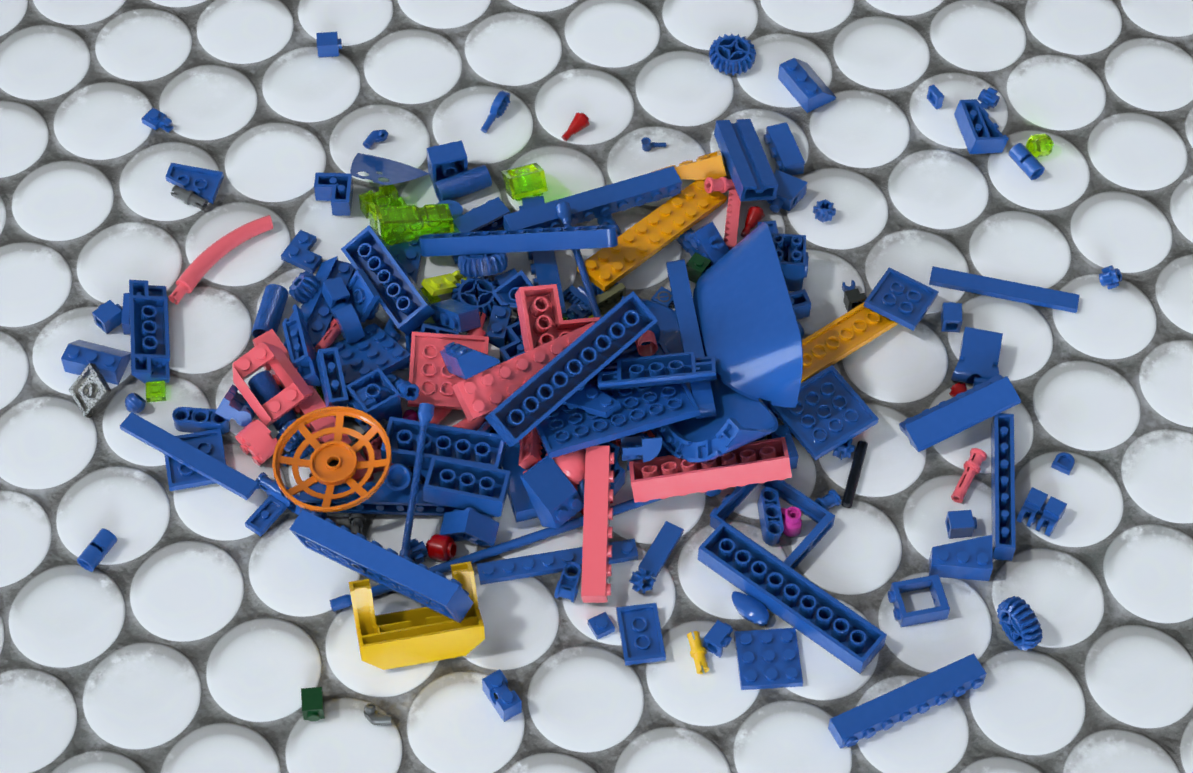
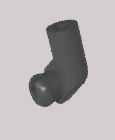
M369 703L365 705L364 716L371 724H392L391 714L380 715L375 709L376 706Z

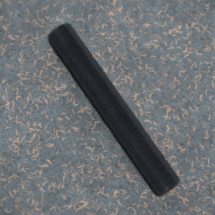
M860 440L857 443L841 505L843 507H852L868 446L866 441Z

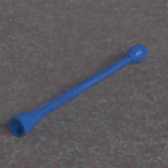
M562 202L555 206L557 216L565 227H572V211L569 203ZM572 249L593 316L601 318L580 249Z
M420 403L418 409L420 421L419 439L413 468L414 473L412 475L404 537L399 556L402 558L404 555L407 557L410 555V537L414 522L425 439L435 410V406L429 403Z

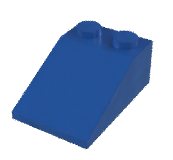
M548 455L520 476L542 527L558 529L584 508L576 488L552 458L549 459Z

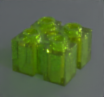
M393 184L379 186V191L375 193L370 190L359 195L360 210L366 219L369 218L371 227L378 233L390 229L389 225L392 223L397 226L409 221L408 206L402 197H398V191Z

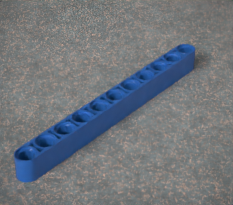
M616 225L426 234L419 237L421 256L431 257L609 248L618 245Z
M685 259L666 262L683 353L695 351V358L705 357ZM710 381L690 382L692 396L700 409V415L696 416V418L716 416Z

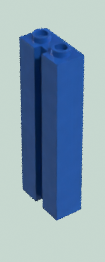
M737 119L735 123H731L730 120H717L714 137L740 201L776 199L778 183L751 119Z

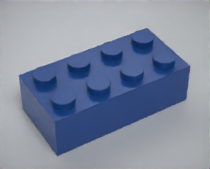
M432 456L424 484L423 501L465 510L467 507L478 510L477 512L501 517L509 488L511 471Z

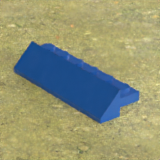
M338 256L321 263L316 274L317 279L320 281V287L313 298L303 303L300 308L303 312L314 350L316 349L315 346L330 329L331 321L335 319L322 294L323 282L330 278L341 277L347 287L356 271L351 263L339 261Z
M129 280L131 375L149 386V382L169 383L170 342L166 286L148 285L147 280Z
M694 351L617 359V366L604 367L598 373V388L600 391L717 380L715 356L695 358Z
M998 375L982 384L975 385L965 392L957 394L949 400L942 401L930 409H925L918 415L907 418L899 423V427L909 438L910 444L918 452H921L1020 404L1021 399L1008 376Z

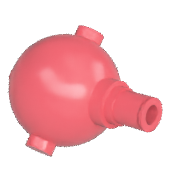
M584 449L552 458L576 490L577 485L585 479L586 451Z

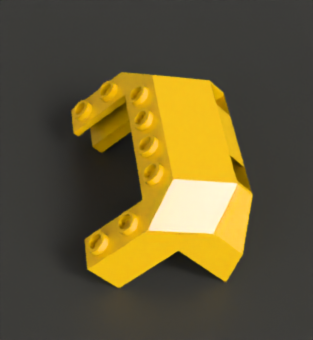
M471 561L451 565L452 579L459 581L463 585L462 589L469 593V598L473 601V605L461 623L428 607L375 616L369 579L349 582L361 660L380 669L387 670L466 656L485 639V632L478 606L474 570Z

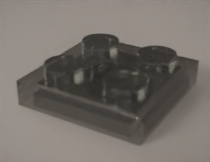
M89 363L69 388V392L84 417L87 418L93 416L112 392L94 363Z

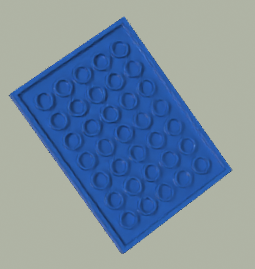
M657 341L658 350L652 356L669 354L663 341ZM636 347L628 349L619 354L606 367L617 366V359L643 356L638 354ZM598 373L587 382L599 389ZM686 383L602 391L619 401L621 408L608 418L588 414L585 410L575 408V410L568 409L567 405L562 404L535 428L550 459L699 416L700 409Z

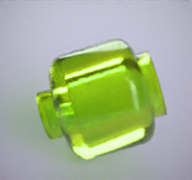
M1045 133L1030 136L1026 143V148L1035 158L1050 155L1054 146L1051 137Z

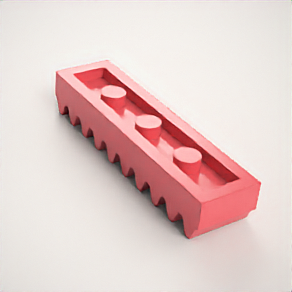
M736 189L729 190L724 242L729 250L737 244L741 201Z
M536 428L531 430L520 441L518 465L523 469L529 470L542 459L540 457L542 455L541 450L543 449L541 446L542 441Z

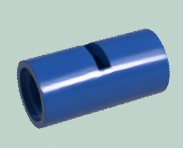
M1022 143L1016 144L1009 151L1008 155L1031 180H1035L1043 174L1044 166Z
M102 528L77 558L79 565L87 571L93 572L117 542L116 536L109 530Z

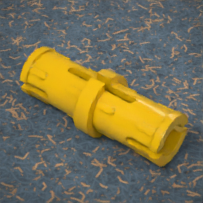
M693 631L695 640L690 632L687 634V638L691 647L690 655L694 658L697 674H703L701 665H703L704 672L707 673L710 669L705 657L706 649L702 646L700 632Z

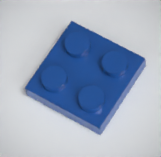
M356 269L346 288L350 294L348 303L352 304L360 323L366 321L380 295L364 270Z

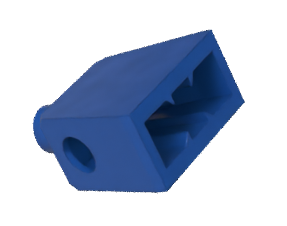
M776 169L774 176L778 183L776 199L767 200L771 204L769 208L774 213H778L781 208L791 211L805 196L807 182Z

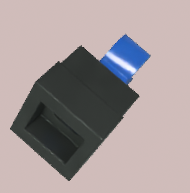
M851 280V286H846L845 282L842 283V290L844 292L843 302L847 312L865 302L867 298L865 293H860L858 288L855 289L854 280Z

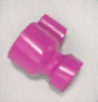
M794 506L787 509L781 508L784 525L783 533L789 537L798 536L802 530L801 510Z

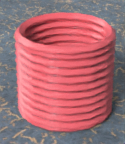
M647 330L635 341L637 352L643 357L652 356L658 350L656 337L650 330ZM649 341L651 342L650 344H647V345H641V344L644 343V342H649Z

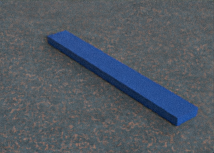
M932 266L929 285L1077 313L1080 296L1078 294Z
M133 412L120 425L122 431L245 500H248L259 487L258 482Z

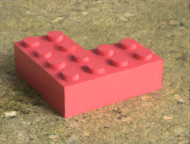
M557 284L519 287L515 294L524 352L587 324L597 322L600 317L563 320Z

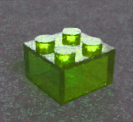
M537 163L502 171L506 193L513 200L521 201L530 195L541 196L543 192L548 191L544 170Z

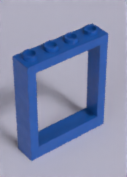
M784 480L767 481L761 485L775 488L781 499L791 506L799 508L804 515L818 523L783 562L794 570L833 527L835 515ZM760 483L748 484L743 487L736 486L730 495L727 494L724 497L722 504L718 508L715 507L710 513V526L716 529L723 521L725 522L730 514Z

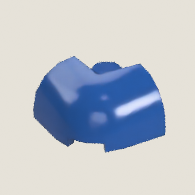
M638 433L620 438L622 461L642 460L643 463L651 461L661 450V435L655 434V437H648L647 433Z

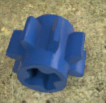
M989 87L988 90L983 89L981 91L978 101L981 102L980 104L983 108L989 110L990 107H996L1000 96L996 95L998 93L997 90Z
M826 199L820 202L817 201L816 206H813L815 219L823 223L828 220L832 221V216H835L836 209L833 208L834 203Z
M1113 265L1101 269L1102 273L1099 274V281L1103 287L1107 286L1108 289L1119 286V282L1122 281V274L1118 268L1114 269Z
M573 304L566 311L567 320L588 318L587 311L589 309L583 304Z
M853 439L834 449L833 456L840 458V460L846 457L851 458V452L855 450V445H852Z
M416 538L410 540L409 558L415 564L424 562L423 557L428 555L424 542H418Z
M640 567L639 571L632 572L633 575L629 582L634 584L632 587L634 591L645 594L646 591L653 589L652 587L656 581L651 577L653 572Z

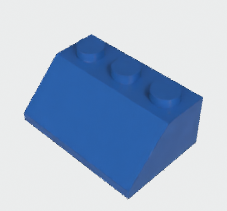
M792 58L779 64L778 79L807 113L836 100V96L808 63Z
M76 340L67 345L61 361L65 372L119 385L130 362L131 352Z
M455 342L444 346L445 349L440 351L448 372L465 380L500 363L499 359L458 343L455 344Z

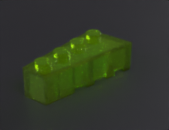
M428 204L421 208L415 205H408V208L390 206V209H382L381 206L375 207L377 232L388 246L418 240L420 236L426 234L454 232L453 218L448 204Z

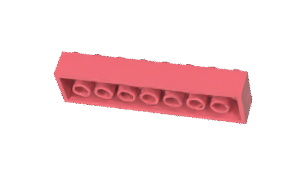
M595 322L452 386L468 422L490 413Z
M785 437L751 442L718 458L702 463L687 462V460L676 458L673 455L655 457L651 461L644 463L642 460L629 462L634 503L792 478Z

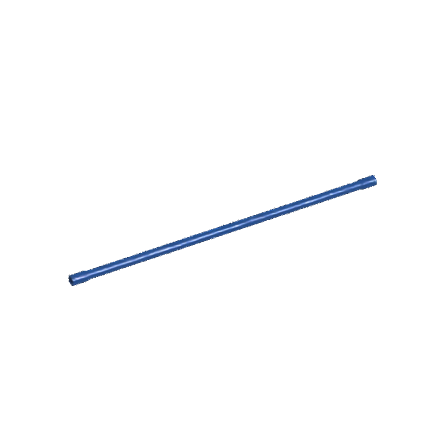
M634 499L610 506V508H613V516L662 499L635 503ZM584 516L569 520L558 529L545 528L429 567L431 572L439 571L443 574L451 571L452 564L470 561L473 564L582 527ZM381 584L371 587L372 597L393 591ZM350 594L329 600L333 612L352 605Z

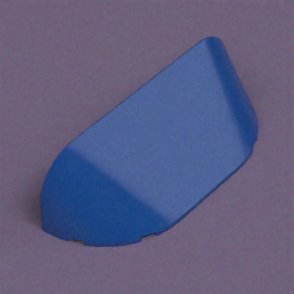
M762 222L699 277L693 291V302L706 357L715 356L716 372L722 376L721 381L730 389L758 402L761 398L771 401L773 406L796 408L803 371L801 333L767 222Z
M641 299L658 320L656 324L660 328L659 341H663L669 354L683 353L675 310L651 300ZM633 342V343H632L628 348H626L625 350L635 348V347H636L635 342ZM716 372L717 380L710 381L716 416L701 419L692 417L651 429V432L654 435H661L662 445L676 458L687 460V462L702 463L718 458L775 432L778 428V421L760 399L757 402L730 389L721 381L722 376ZM686 383L691 393L690 383Z

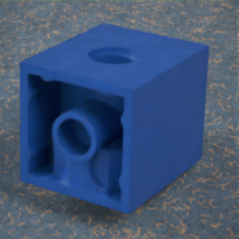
M771 233L788 291L802 290L803 280L807 277L809 260V254L806 252V235Z
M380 368L346 385L349 399L348 407L361 410L371 415L378 422L383 418L389 421V417L402 418L400 393ZM354 418L365 432L371 428L369 424Z

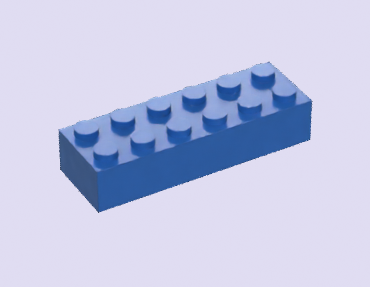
M370 225L341 248L355 269L364 270L380 295L379 303L397 328L408 336L436 312L381 235Z
M389 417L386 434L391 445L392 464L401 463L414 467L420 421ZM429 423L425 439L422 469L429 470L432 456L501 469L506 451V443L499 434ZM384 443L381 446L382 459H386Z

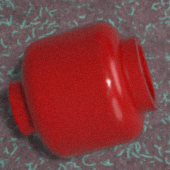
M435 534L427 541L426 549L432 560L447 562L456 555L457 544L451 536Z

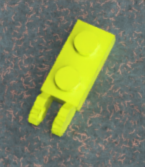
M457 270L452 274L423 279L421 285L433 297L451 293L453 289L457 288L456 283H460L461 279H467L463 278L464 275L460 274V271Z

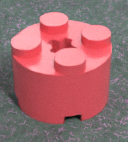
M254 419L235 436L236 440L241 444L239 446L245 454L251 453L253 455L252 459L258 466L266 462L273 455L278 442L276 437L273 439L271 436V431L258 419Z

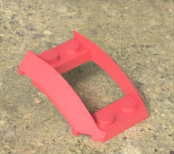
M261 342L232 364L233 383L266 427L314 394L282 349L266 342ZM276 358L293 383L261 405L244 380Z

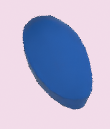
M735 591L732 593L733 604L744 619L757 623L760 626L768 624L769 613L763 603L741 592Z

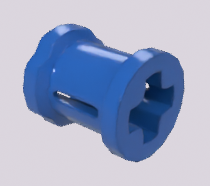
M833 489L829 490L828 494L824 497H819L815 500L817 504L828 511L835 505L839 506L842 502L839 494Z

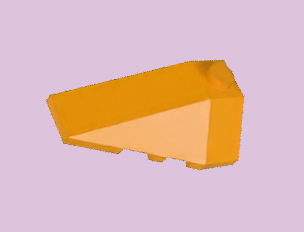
M720 151L699 156L695 162L687 160L680 163L677 167L675 165L668 166H674L680 179L706 180L707 177L719 179L720 177L727 176Z

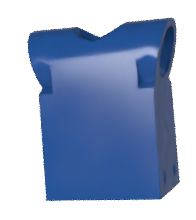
M965 327L959 360L951 380L974 383V378L990 379L998 376V362L1003 333Z

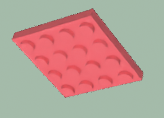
M412 332L409 382L419 387V396L414 401L408 400L407 407H419L420 403H429L439 409L463 410L452 386L465 379L448 372L440 351L444 350V346L455 342V344L458 343L488 355L489 337Z

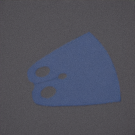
M357 153L350 169L352 176L369 179L382 185L398 184L430 174L404 163ZM358 172H367L369 175L361 176ZM378 178H387L390 181L381 182Z

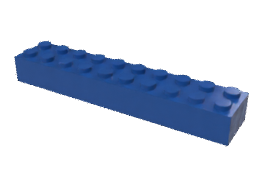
M632 291L484 418L509 447L514 446L657 323L658 320L635 292Z
M302 509L289 530L306 548L458 623L462 622L473 605V601L469 598V593L462 589L463 585L455 579L450 581L439 571L431 572L426 565L422 563L417 565L411 558L405 555L402 558L393 549L388 548L386 550L374 540L369 542L362 534L357 533L355 535L343 525L338 527L334 521L329 518L324 520L314 511L309 513Z
M723 521L699 547L697 560L748 596L759 600L772 613L859 674L863 672L884 647L886 633Z

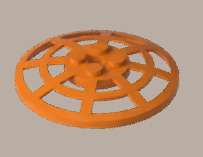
M325 407L301 416L283 432L273 453V473L282 493L294 504L315 512H338L361 504L378 491L389 473L392 462V450L386 431L371 415L351 407ZM336 416L335 427L325 428L311 434L305 426L320 418ZM344 416L360 419L372 428L363 436L353 429L343 427ZM299 431L305 440L297 448L294 457L282 456L287 442ZM377 433L385 445L386 459L375 460L374 450L369 441ZM334 434V441L320 444L316 440L325 435ZM346 434L359 441L351 447L349 444L342 442V436ZM308 445H311L314 451L310 460L300 459L303 451ZM365 446L369 455V461H358L356 453ZM331 461H339L336 466H329ZM280 463L292 465L293 476L298 485L287 490L281 478ZM299 467L310 468L313 476L302 481L299 475ZM385 467L379 481L367 492L363 486L370 479L374 468ZM357 469H368L359 483L352 478ZM317 482L327 485L325 494L315 492L309 487ZM346 483L351 488L343 493L333 494L334 488L337 485ZM304 491L312 497L323 499L321 507L312 506L297 500L293 495ZM355 492L360 496L357 500L347 504L330 507L332 500L345 498Z

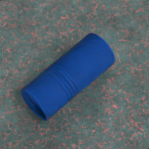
M484 164L434 182V190L439 202L455 200L492 186L490 172Z
M278 284L266 286L251 332L254 338L271 329L277 334L289 292L283 286Z
M268 370L257 373L248 381V385L261 405L281 392ZM292 409L275 421L273 426L279 431L288 421L298 419Z

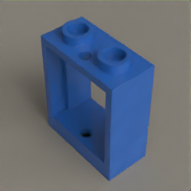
M939 574L893 582L890 591H888L889 602L894 605V618L896 621H899L900 627L948 618L950 607ZM929 588L935 607L906 612L900 593Z

